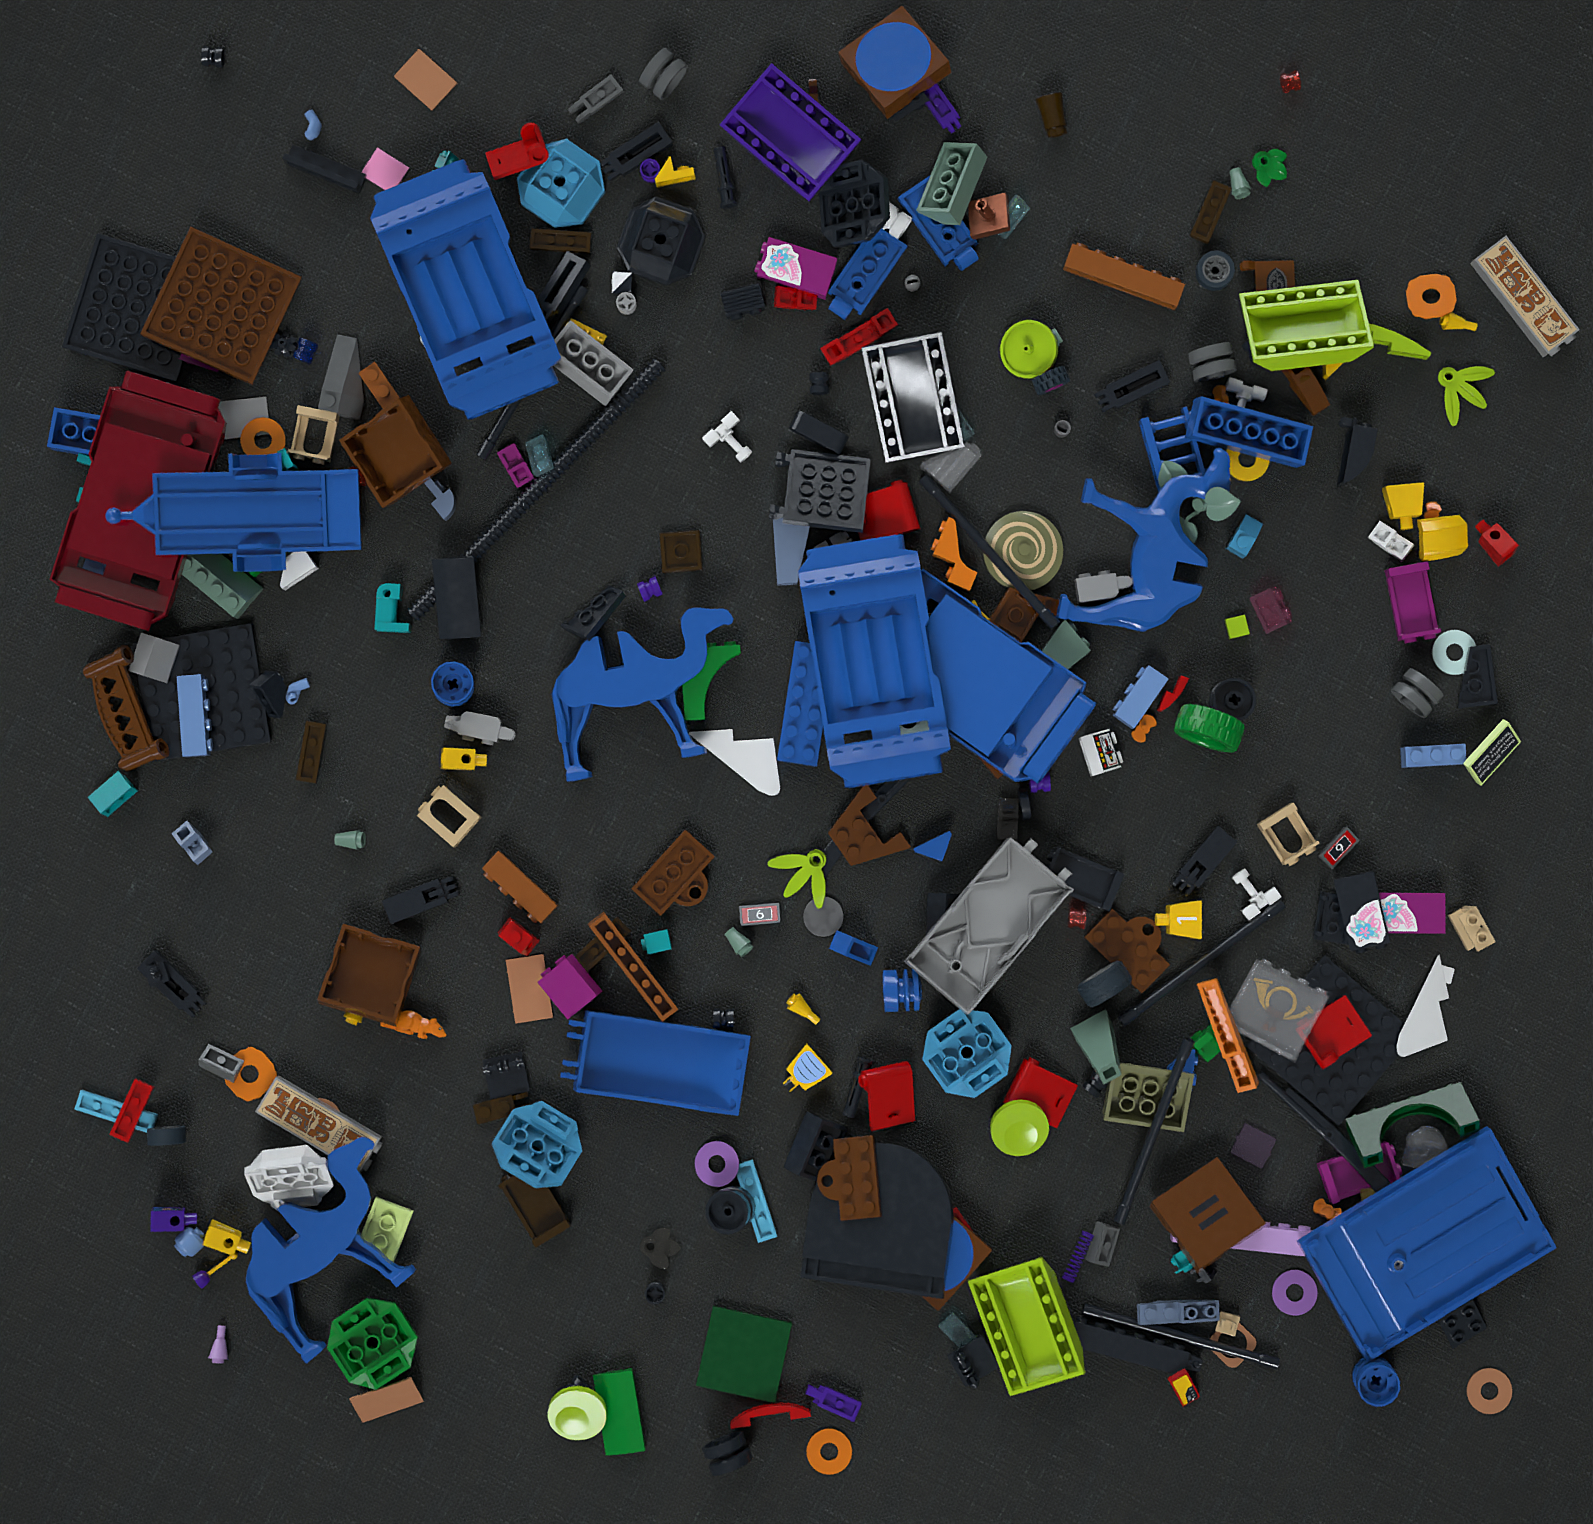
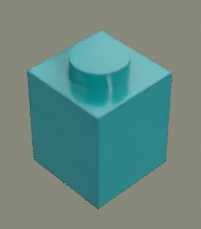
M668 929L644 934V939H641L643 951L647 950L648 954L672 949Z

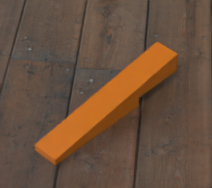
M1215 978L1198 983L1197 986L1222 1057L1227 1061L1237 1093L1256 1089L1259 1084L1258 1078L1218 979Z

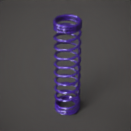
M1082 1231L1081 1235L1089 1239L1079 1238L1088 1244L1078 1241L1085 1248L1076 1246V1248L1084 1253L1073 1250L1082 1257L1072 1255V1257L1080 1262L1069 1259L1078 1265L1068 1264L1077 1271L1066 1268V1270L1074 1275L1064 1273L1065 1275L1062 1276L1063 1279L1072 1283L1075 1282L1073 1277H1077L1074 1272H1079L1076 1268H1081L1077 1263L1082 1264L1083 1262L1080 1259H1085L1081 1254L1086 1255L1087 1253L1084 1250H1089L1085 1245L1090 1246L1091 1244L1088 1241H1093L1092 1239H1094V1235L1086 1231Z

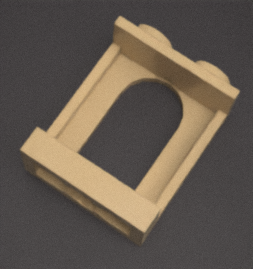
M298 405L296 428L292 447L288 449V453L293 455V459L304 461L305 458L313 459L312 462L324 465V462L330 463L340 416L334 412ZM309 418L328 422L323 448L317 455L306 453L304 450V440Z
M444 785L442 787L438 786L431 794L433 798L428 803L425 801L419 807L418 811L420 813L417 816L452 847H456L482 817L453 794L448 787ZM438 799L447 801L467 819L455 834L431 814L430 808Z
M1289 803L1257 824L1281 864H1288L1289 866L1300 860L1298 857L1303 853L1308 855L1315 851V846L1319 844L1318 841H1315L1297 813V807L1294 803ZM1286 816L1302 840L1301 849L1295 853L1287 852L1271 829L1272 825Z
M1464 906L1448 915L1467 951L1475 947L1478 952L1495 943L1476 906Z

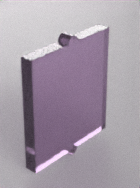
M1245 1123L1239 1136L1235 1137L1236 1142L1230 1153L1262 1169L1268 1156H1271V1150L1277 1139Z

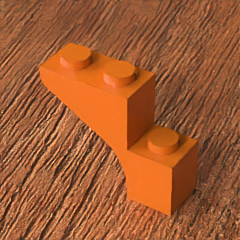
M948 517L947 522L943 520L939 528V532L942 533L940 539H935L931 550L934 551L932 556L953 564L954 567L949 566L945 576L948 578L947 584L969 593L977 572L971 570L962 562L959 555L956 522L953 518Z

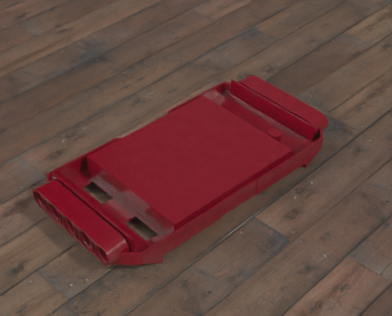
M126 371L121 387H109L89 451L91 465L77 508L70 512L50 580L59 586L55 603L147 631L150 630L151 624L168 616L176 599L175 594L187 555H156L155 535L133 520H121L117 524H111L106 520L105 514L110 508H117L121 512L133 511L153 495L152 473L213 472L221 445L224 443L227 425L219 409L220 399L130 371ZM84 557L106 564L104 574H98L77 567L79 558ZM136 573L159 580L158 590L154 591L131 584L133 574Z

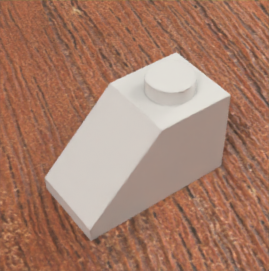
M289 552V556L286 557V570H283L280 582L281 588L285 591L319 569L308 552Z

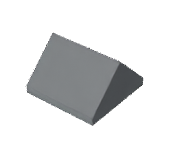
M141 633L134 653V661L131 663L129 671L168 683L180 645Z

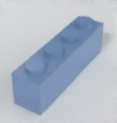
M202 674L177 676L182 757L209 756L210 751H213V741L209 739V731L212 729V724L207 714V711H210V701L206 699V691L209 690L208 679H205V676Z

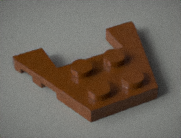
M1009 587L989 621L1022 643L1039 614L1015 588ZM1034 593L1056 617L1059 600Z
M868 785L861 787L860 791L854 796L851 803L828 831V834L851 866L911 847L901 832H898L882 843L860 812L863 807L876 799Z

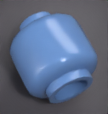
M186 1227L184 1231L175 1237L176 1244L174 1246L184 1257L187 1255L193 1257L204 1247L202 1244L205 1235L198 1227L195 1229Z

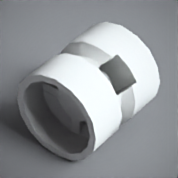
M889 202L890 219L882 229L888 228L889 234L899 239L909 226L912 218L904 212L898 213L899 209Z

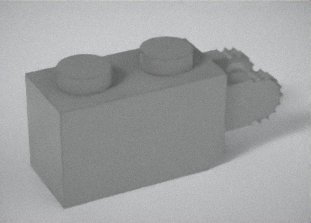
M1110 570L1100 571L1097 576H1091L1090 573L1080 574L1079 578L1074 580L1077 602L1082 604L1114 599L1119 593L1118 590L1127 589L1132 585V578L1129 576L1116 577V573H1110Z

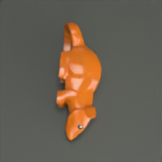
M412 1010L401 1012L397 1027L380 1022L382 1027L394 1029L408 1035H413L414 1032L418 1033L417 1037L427 1039V1033H431L439 1038L446 1037V1033L437 1022V1019L432 1018L429 1020L423 1018Z

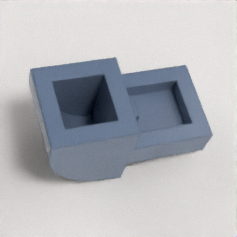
M430 478L425 482V485L437 498L431 504L441 517L447 521L453 515L456 508L455 495L450 489L443 493L442 491L445 489L438 480L434 482Z
M185 821L172 833L179 845L185 849L197 865L213 852L208 846L207 840L188 821Z

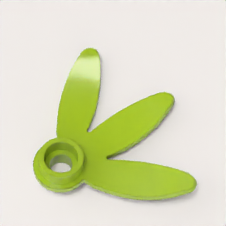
M1475 366L1457 372L1451 367H1446L1439 372L1438 381L1445 387V410L1452 426L1457 425L1460 407L1457 392L1471 404L1482 409L1487 407L1483 396L1465 381H1478L1489 378L1495 374L1493 369ZM1445 374H1451L1452 379L1447 380Z
M815 849L810 851L807 856L787 854L768 861V866L772 868L790 869L802 867L787 884L783 894L786 898L800 890L812 875L814 903L818 909L823 907L826 895V882L822 867H824L827 860L824 852ZM814 856H818L820 862H815Z

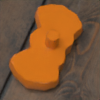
M1217 385L1213 388L1214 400L1228 403L1229 398L1226 394V386Z
M1437 502L1426 503L1427 511L1424 513L1423 519L1439 517V512L1442 510L1441 506Z
M1149 714L1143 715L1139 725L1131 732L1132 738L1140 743L1145 742L1146 734L1150 731V728L1157 725L1156 719Z
M1323 1198L1314 1202V1213L1325 1217L1327 1220H1331L1342 1213L1341 1208H1333L1332 1205L1326 1204Z

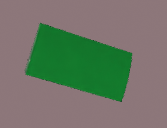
M633 1368L593 1374L595 1392L603 1398L607 1407L606 1422L602 1429L606 1455L645 1451L646 1446Z

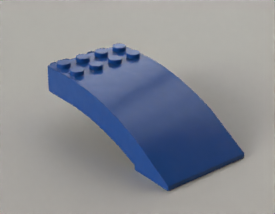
M585 1010L583 1021L569 1020V1025L582 1027L581 1034L567 1032V1037L581 1039L577 1061L563 1060L562 1065L568 1067H576L575 1074L561 1072L560 1077L574 1079V1091L739 1116L750 1035Z

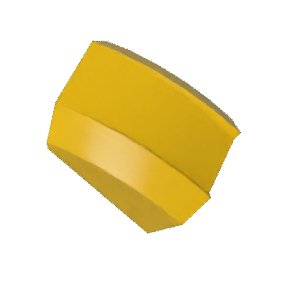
M1460 515L1417 519L1420 560L1431 561L1462 554L1468 548L1467 523Z

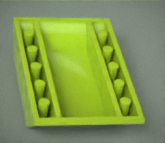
M1358 280L1239 294L1253 362L1270 371L1351 362L1374 348Z
M1043 1257L968 1280L1010 1396L1085 1374L1081 1342L1055 1272Z

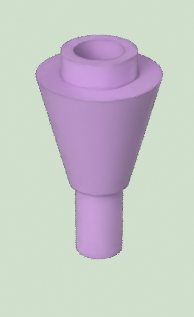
M218 1325L217 1338L208 1357L212 1359V1363L224 1364V1360H228L225 1339L226 1326Z

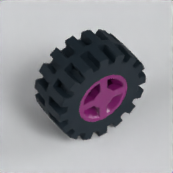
M1060 366L1037 376L1032 380L1037 394L1042 395L1066 385L1071 380L1065 367Z

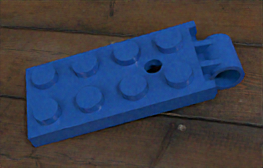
M928 176L900 195L897 200L912 218V221L943 265L947 266L948 262L953 259L957 267L962 271L979 260L975 250L971 247H975L978 243L976 239L973 240L970 237V231L963 221L960 225L942 224L916 211L930 178ZM950 233L951 239H945L944 234Z
M880 229L871 241L862 242L828 291L829 295L833 294L836 296L828 309L844 320L849 316L853 308L861 315L907 249V245L883 229ZM856 281L861 283L860 288L854 287Z

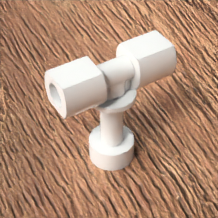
M1231 377L1228 378L1226 383V391L1235 393L1236 398L1239 399L1237 406L1245 408L1246 402H1251V399L1263 402L1268 390L1256 385L1253 387L1243 385V381Z
M731 411L721 420L722 423L715 430L711 429L702 439L710 448L719 440L721 442L726 440L738 453L735 457L740 462H743L750 456L752 451L747 446L743 448L731 435L733 433L732 428L740 421Z
M1244 868L1232 878L1236 884L1241 882L1252 897L1249 899L1250 904L1241 910L1244 916L1251 920L1260 913V909L1267 904H1273L1281 898V895L1275 887H1272L1265 893L1262 891L1257 892L1247 878L1250 874Z

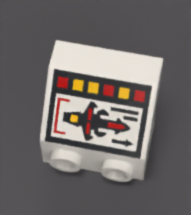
M1107 729L1079 738L1090 776L1121 767L1120 763H1123L1120 751L1116 752L1114 746L1117 743L1114 732L1110 733V730Z

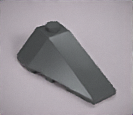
M337 334L322 387L318 409L337 413L341 417L361 420L364 394L362 378L359 375L360 358L357 338Z

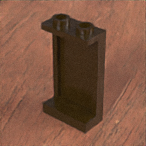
M511 1173L500 1179L502 1182L498 1185L499 1188L503 1190L531 1236L535 1248L572 1225L549 1187L534 1188L518 1177L512 1176Z

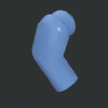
M309 110L304 114L309 121L305 137L308 140H313L319 136L322 124L314 111Z
M307 678L289 685L285 696L289 704H295L298 701L301 690L310 687Z

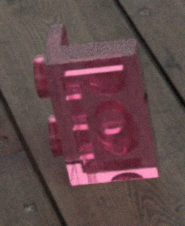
M1275 586L1249 598L1266 634L1292 622L1291 611L1288 607H1285L1282 601L1284 599L1282 592Z

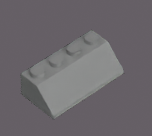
M571 320L554 339L561 356V360L555 367L604 406H607L633 372L630 366Z

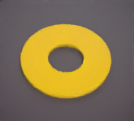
M1226 450L1230 457V474L1238 480H1256L1268 468L1269 460L1256 457L1252 467H1243L1238 461L1240 453Z

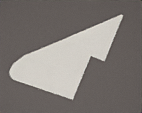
M732 729L689 732L694 739L757 790L767 795L779 793L780 783L773 738L733 741Z
M1439 955L1399 1034L1397 1053L1402 1057L1448 1040L1439 1001L1448 999L1449 995Z

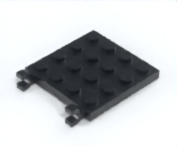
M791 449V454L777 452L775 466L785 467L789 465L785 507L770 505L769 519L777 520L783 518L784 524L862 533L871 459Z

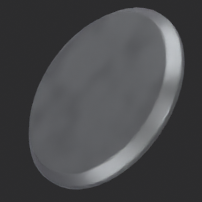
M825 897L823 907L818 909L814 899L811 900L803 914L805 926L811 933L821 937L836 933L843 922L841 906L834 899Z

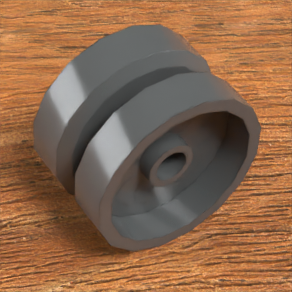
M663 48L648 63L640 76L639 83L646 89L653 88V94L660 100H664L683 79L688 65L681 59L674 60V53L667 48Z
M1230 342L1209 345L1187 354L1189 363L1198 366L1192 371L1194 382L1221 378L1237 371L1235 360L1225 359L1233 353Z
M1410 668L1402 676L1404 683L1397 682L1391 689V692L1406 708L1416 715L1426 718L1432 711L1430 703L1438 704L1444 695L1428 678Z

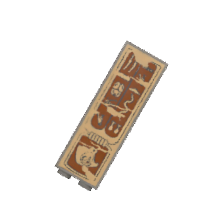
M1507 236L1503 237L1470 263L1542 357L1547 354L1553 356L1560 350L1559 345L1563 342L1568 344L1576 338L1575 333L1579 331V328Z
M281 1076L275 1077L255 1111L327 1155L357 1138L367 1137L374 1142V1148L368 1150L357 1168L360 1173L363 1170L367 1171L372 1163L370 1157L373 1152L377 1154L383 1144L380 1142L382 1136Z

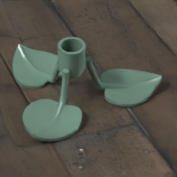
M1164 461L1159 472L1158 484L1162 488L1171 478L1188 475V473L1179 464L1173 461ZM1222 487L1211 488L1206 493L1205 499L1193 497L1192 506L1195 511L1187 516L1185 520L1179 516L1183 532L1195 543L1198 531L1195 524L1188 522L1192 517L1202 511H1206L1208 518L1211 520H1224L1235 512L1241 500Z

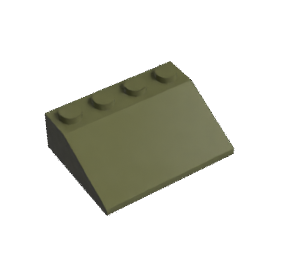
M1120 1063L1122 1075L1108 1082L1102 1112L1105 1121L1150 1127L1172 1070ZM1182 1072L1161 1129L1184 1132L1194 1073Z

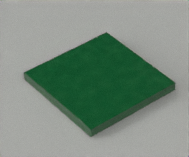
M713 1305L696 1386L775 1403L792 1322Z

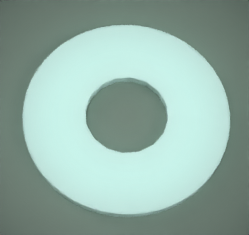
M1449 630L1442 633L1435 640L1432 648V657L1436 666L1441 671L1451 675L1464 673L1468 647L1476 646V644L1467 633L1459 630ZM1454 643L1460 645L1463 649V656L1458 661H1452L1446 655L1447 647Z

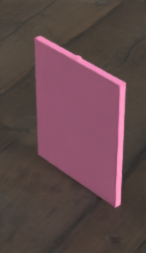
M377 148L362 173L367 175L366 178L387 190L402 182L401 180L409 167Z

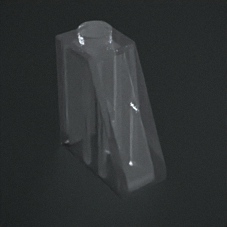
M966 442L963 448L948 450L923 462L920 469L947 492L951 493L982 456L980 453L981 449L974 443L970 445Z

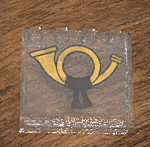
M1262 958L1260 961L1256 959L1230 1007L1231 1014L1240 1034L1296 1062L1326 1002L1329 1001V996L1326 995L1327 992L1319 987H1316V989L1309 987V982L1300 977L1297 980L1290 977L1291 973L1287 970L1273 968V963Z

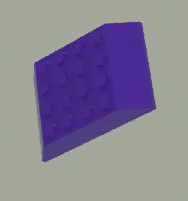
M772 63L720 123V126L742 147L807 201L814 197L861 141L856 134Z

